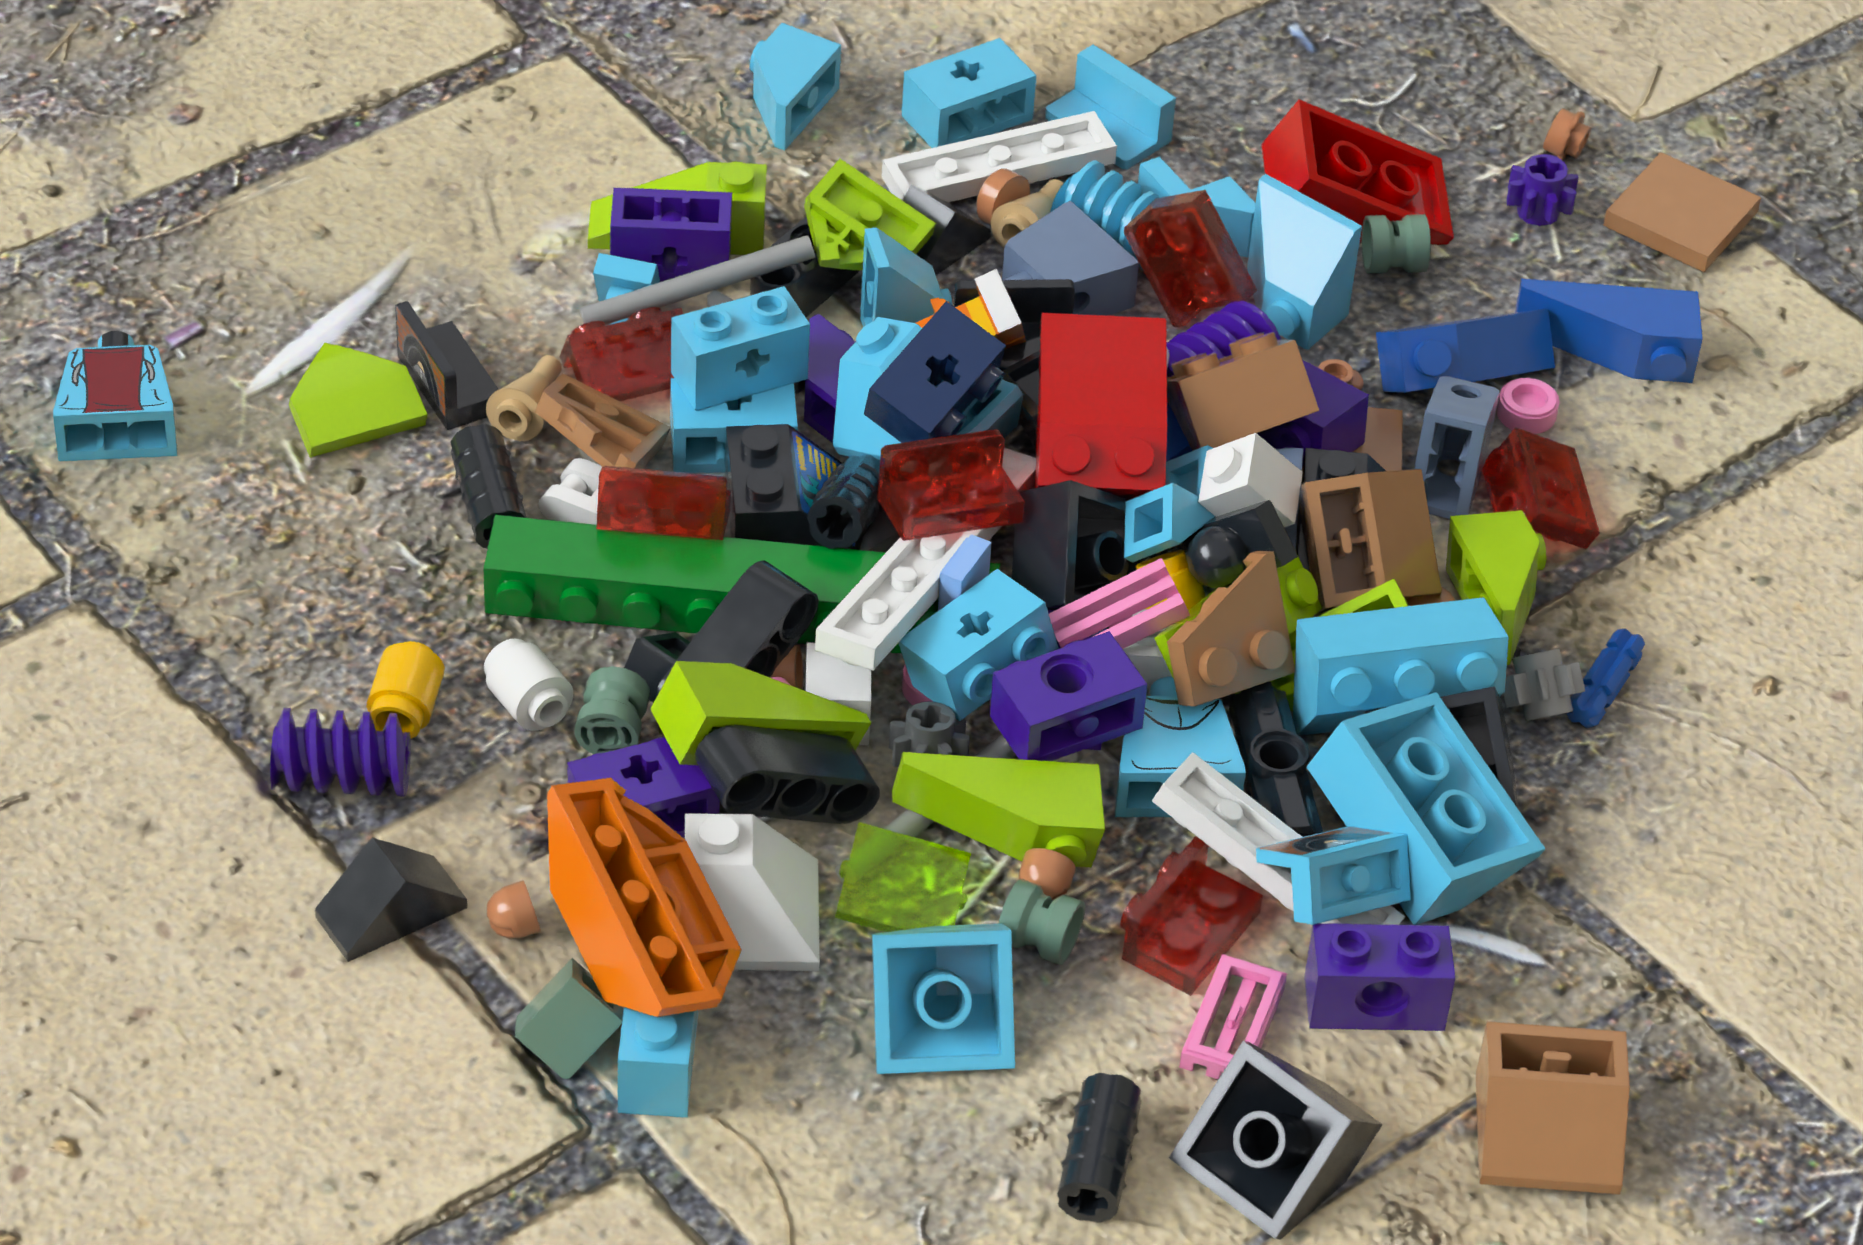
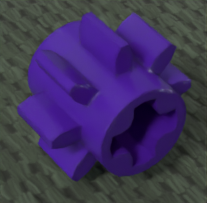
M1548 154L1534 155L1526 161L1524 168L1516 165L1511 167L1506 204L1507 206H1517L1518 216L1529 224L1536 226L1553 224L1558 220L1560 212L1572 215L1579 177L1577 174H1567V165L1556 156Z

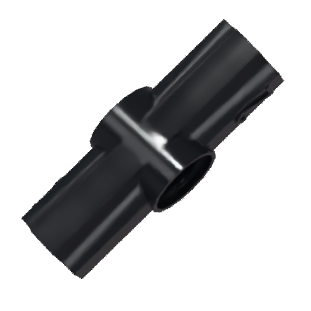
M1270 681L1231 695L1229 712L1246 772L1244 792L1300 836L1305 837L1322 833V825L1306 770L1309 757L1308 746L1296 733L1286 692L1273 687Z

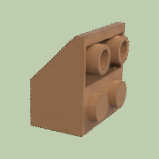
M1263 332L1228 344L1232 355L1218 359L1216 353L1209 355L1202 353L1173 363L1171 367L1174 375L1167 377V401L1192 451L1206 445L1216 448L1319 411L1296 340H1277L1274 332L1265 335Z
M1422 469L1369 472L1305 482L1301 485L1298 501L1309 568L1316 582L1318 600L1322 606V609L1317 613L1330 611L1392 579H1395L1405 599L1442 593Z
M1487 1021L1475 1074L1479 1184L1620 1195L1623 1185L1630 1091L1626 1032Z

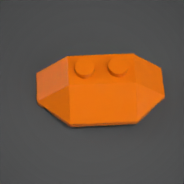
M612 778L552 785L547 793L550 891L603 1000L655 1017L717 1007L723 998L725 988L742 949L687 841L649 809L625 797L626 790Z

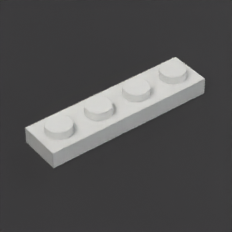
M1091 111L882 159V178L890 192L903 200L912 184L946 202H952L978 196L986 179L999 169H1009L1024 176L1029 184L1077 173L1088 162L1097 160L1104 164V166L1115 164L1117 145L1096 112Z
M1192 752L1163 783L1152 799V802L1169 814L1178 824L1187 828L1218 852L1232 866L1241 870L1276 897L1286 908L1293 911L1291 868L1257 863L1256 848L1301 838L1302 836ZM1390 905L1322 923L1399 925L1405 916Z

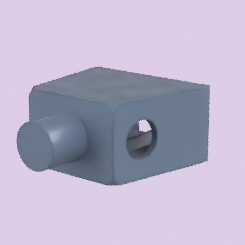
M1070 200L1008 240L1004 247L1002 280L1071 279L1075 287L1073 314L1108 316L1135 306L1139 261Z
M1449 376L1439 377L1425 411L1414 469H1422L1429 514L1450 519V516L1468 515L1470 513L1485 464L1499 398V390L1495 387ZM1447 459L1460 462L1456 476L1443 474L1437 468V464Z

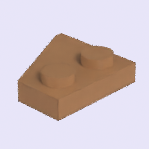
M563 373L543 391L535 413L615 478L627 485L662 449L671 429L670 426Z
M1255 551L1250 553L1243 560L1247 568L1228 588L1218 587L1202 604L1198 616L1191 621H1186L1167 641L1179 705L1195 707L1295 673L1274 551Z

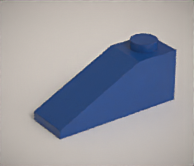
M1521 279L1515 313L1548 309L1553 347L1633 379L1693 383L1703 340L1699 294L1697 291Z
M1548 309L1376 332L1383 392H1410L1435 388L1439 377L1443 376L1476 382L1555 368Z

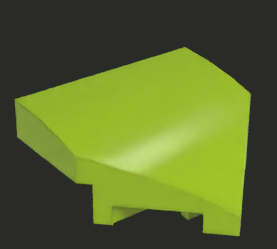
M840 158L805 198L804 203L811 237L821 267L863 271L864 233L867 228L877 227L914 254H917L933 235L936 224Z
M329 343L323 344L289 400L290 410L309 458L425 426L428 415L405 365Z

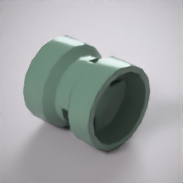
M1425 214L1406 215L1401 221H1390L1385 215L1365 216L1362 228V258L1367 274L1386 273L1391 267H1402L1407 273L1427 272L1431 244L1429 223Z
M615 666L600 668L591 673L583 694L584 705L578 713L574 727L575 738L585 750L592 754L606 753L638 744L642 731L641 719L647 711L650 699V688L640 675L629 669Z
M1019 879L1006 899L998 924H1003L1011 929L1012 947L1037 946L1041 958L1062 965L1068 959L1078 939L1086 906L1084 901L1068 895H1062L1052 900L1051 896L1044 894L1041 885Z

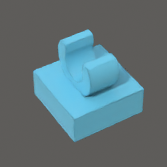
M599 253L593 271L599 302L660 282L657 264ZM657 309L648 312L656 313ZM635 316L607 324V326L631 330Z

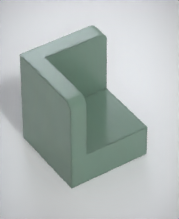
M572 958L516 1017L515 1037L563 1079H569L622 1024L623 1007L605 1002L592 975Z

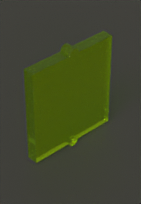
M858 822L849 860L843 861L839 869V875L844 880L834 918L883 932L955 925L958 910L964 909L968 899L967 895L962 891L971 853Z

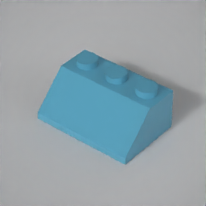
M1484 597L1297 619L1293 722L1298 736L1334 732L1343 720L1366 714L1365 711L1389 707L1435 692L1442 697L1495 686L1499 696L1505 693L1509 636Z
M1437 692L1343 720L1306 766L1347 827L1356 826L1407 834L1411 900L1399 903V905L1413 925H1418L1463 909L1538 858L1546 849Z

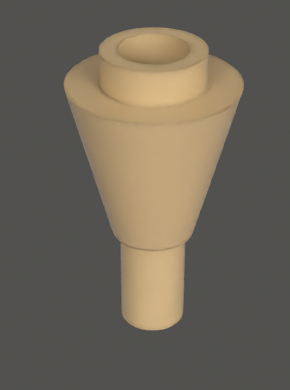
M1052 179L1039 192L1005 203L994 211L991 218V230L994 238L1002 248L1005 247L1009 239L1050 213L1054 198L1063 182Z
M551 355L543 356L531 372L495 391L489 397L486 404L487 417L491 425L501 431L504 437L517 441H528L535 438L541 432L544 419L535 413L543 391L561 373L562 365L560 361Z

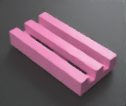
M1162 558L1049 613L1055 637L1061 648L1073 641L1083 640L1109 627V629L1097 635L1110 631L1121 648L1124 649L1190 616ZM1167 598V600H1165V601H1163V602H1161V603H1159V604H1157V605H1155V606H1153V607H1151V608H1149V609H1147V610H1145V611H1143V612H1141V613H1139V614H1137V615H1135V616H1132L1133 614H1135V613H1137V612H1139V611H1141V610H1143V609H1145V608H1147V607H1149V606H1151V605H1153V604H1155V603H1157V602H1159V601H1161V600Z
M1222 954L1181 1052L1179 1068L1193 1072L1195 1064L1207 1067L1206 1076L1215 1079L1220 1078L1221 1073L1234 1056L1230 1054V1051L1258 983L1265 984L1267 987L1245 1041L1261 1048L1284 992L1287 973ZM1232 975L1242 977L1243 980L1215 1048L1204 1046Z

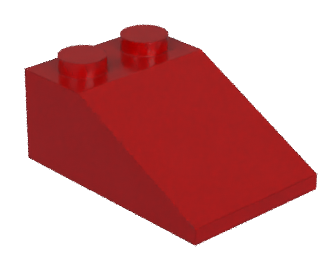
M1298 99L1261 144L1265 174L1356 222L1362 228L1365 216L1385 215L1390 221H1401L1406 215L1425 214L1429 223L1431 245H1448L1454 238L1442 158L1300 99ZM1362 229L1359 244H1362Z
M1042 313L1035 488L1072 480L1131 500L1165 486L1167 451L1166 318Z

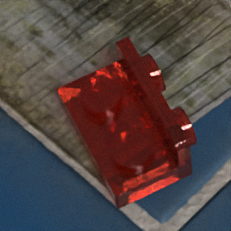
M1206 190L1155 198L1124 227V234L1174 327L1186 326L1202 309L1226 306L1234 301L1246 302L1258 291Z
M650 307L635 312L628 317L627 321L607 326L603 321H593L580 325L570 335H567L559 356L563 368L572 367L577 381L619 402L670 389L671 378H674L671 373V317L682 315V308L662 312L659 307Z
M1515 427L1502 444L1488 455L1482 472L1493 512L1522 510L1535 533H1540L1549 540L1562 541L1583 549H1587L1600 534L1575 448Z
M994 429L897 443L882 447L877 499L903 541L1023 523L1025 501L1002 467L1005 439L999 430Z
M603 466L599 473L596 529L723 540L730 514L731 490L727 489V479L719 475Z
M1197 836L1191 840L1181 853L1174 851L1169 854L1158 872L1155 884L1145 895L1138 892L1132 897L1120 921V927L1125 930L1122 960L1190 996L1216 967L1222 954L1226 955L1260 914L1263 899L1262 894L1206 866L1209 845Z

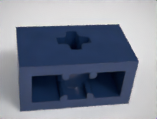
M946 301L869 388L864 415L923 459L937 442L946 447L955 438L967 419L963 412L975 398L984 403L997 389L1005 375L999 368L1006 345Z

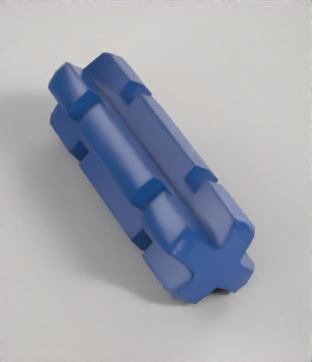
M1626 628L1619 629L1612 634L1606 643L1608 648L1600 652L1583 678L1585 692L1572 694L1570 697L1573 711L1568 712L1567 716L1571 722H1580L1585 728H1592L1599 724L1606 713L1604 708L1612 704L1630 676L1628 671L1635 669L1643 656L1642 649L1645 646V642L1640 634L1632 635Z

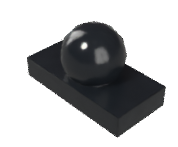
M1270 499L1214 517L1184 540L1188 548L1186 560L1189 572L1198 583L1207 586L1208 589L1229 587L1247 568L1243 560L1252 552L1274 551L1277 568L1286 565L1298 557Z

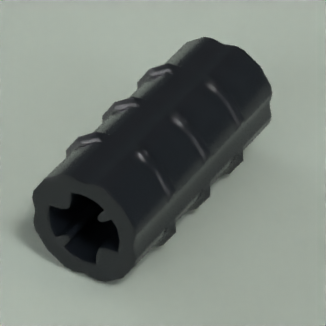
M481 424L463 428L455 434L450 444L452 447L451 456L456 470L455 479L459 481L462 491L461 500L465 503L468 512L467 522L472 526L476 542L482 548L488 549L495 515L527 518L522 503L523 495L519 492L516 483L517 474L511 466V452L506 449L502 432L494 426Z
M871 455L851 456L833 470L829 479L824 482L821 490L817 492L807 515L810 524V534L819 544L830 549L837 547L847 548L868 531L871 523L882 510L891 488L888 479V469L880 460Z
M1097 1073L1088 1076L1082 1082L1078 1104L1073 1107L1075 1117L1072 1131L1067 1134L1069 1144L1066 1157L1061 1162L1063 1170L1057 1196L1059 1198L1058 1206L1067 1215L1077 1220L1104 1222L1112 1219L1118 1213L1122 1191L1127 1187L1125 1176L1128 1163L1132 1160L1131 1148L1134 1136L1138 1133L1137 1120L1142 1100L1140 1098V1088L1132 1080L1122 1075Z

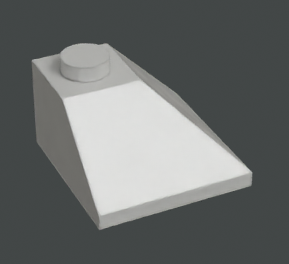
M685 814V840L742 949L734 970L819 971L818 859L753 814Z

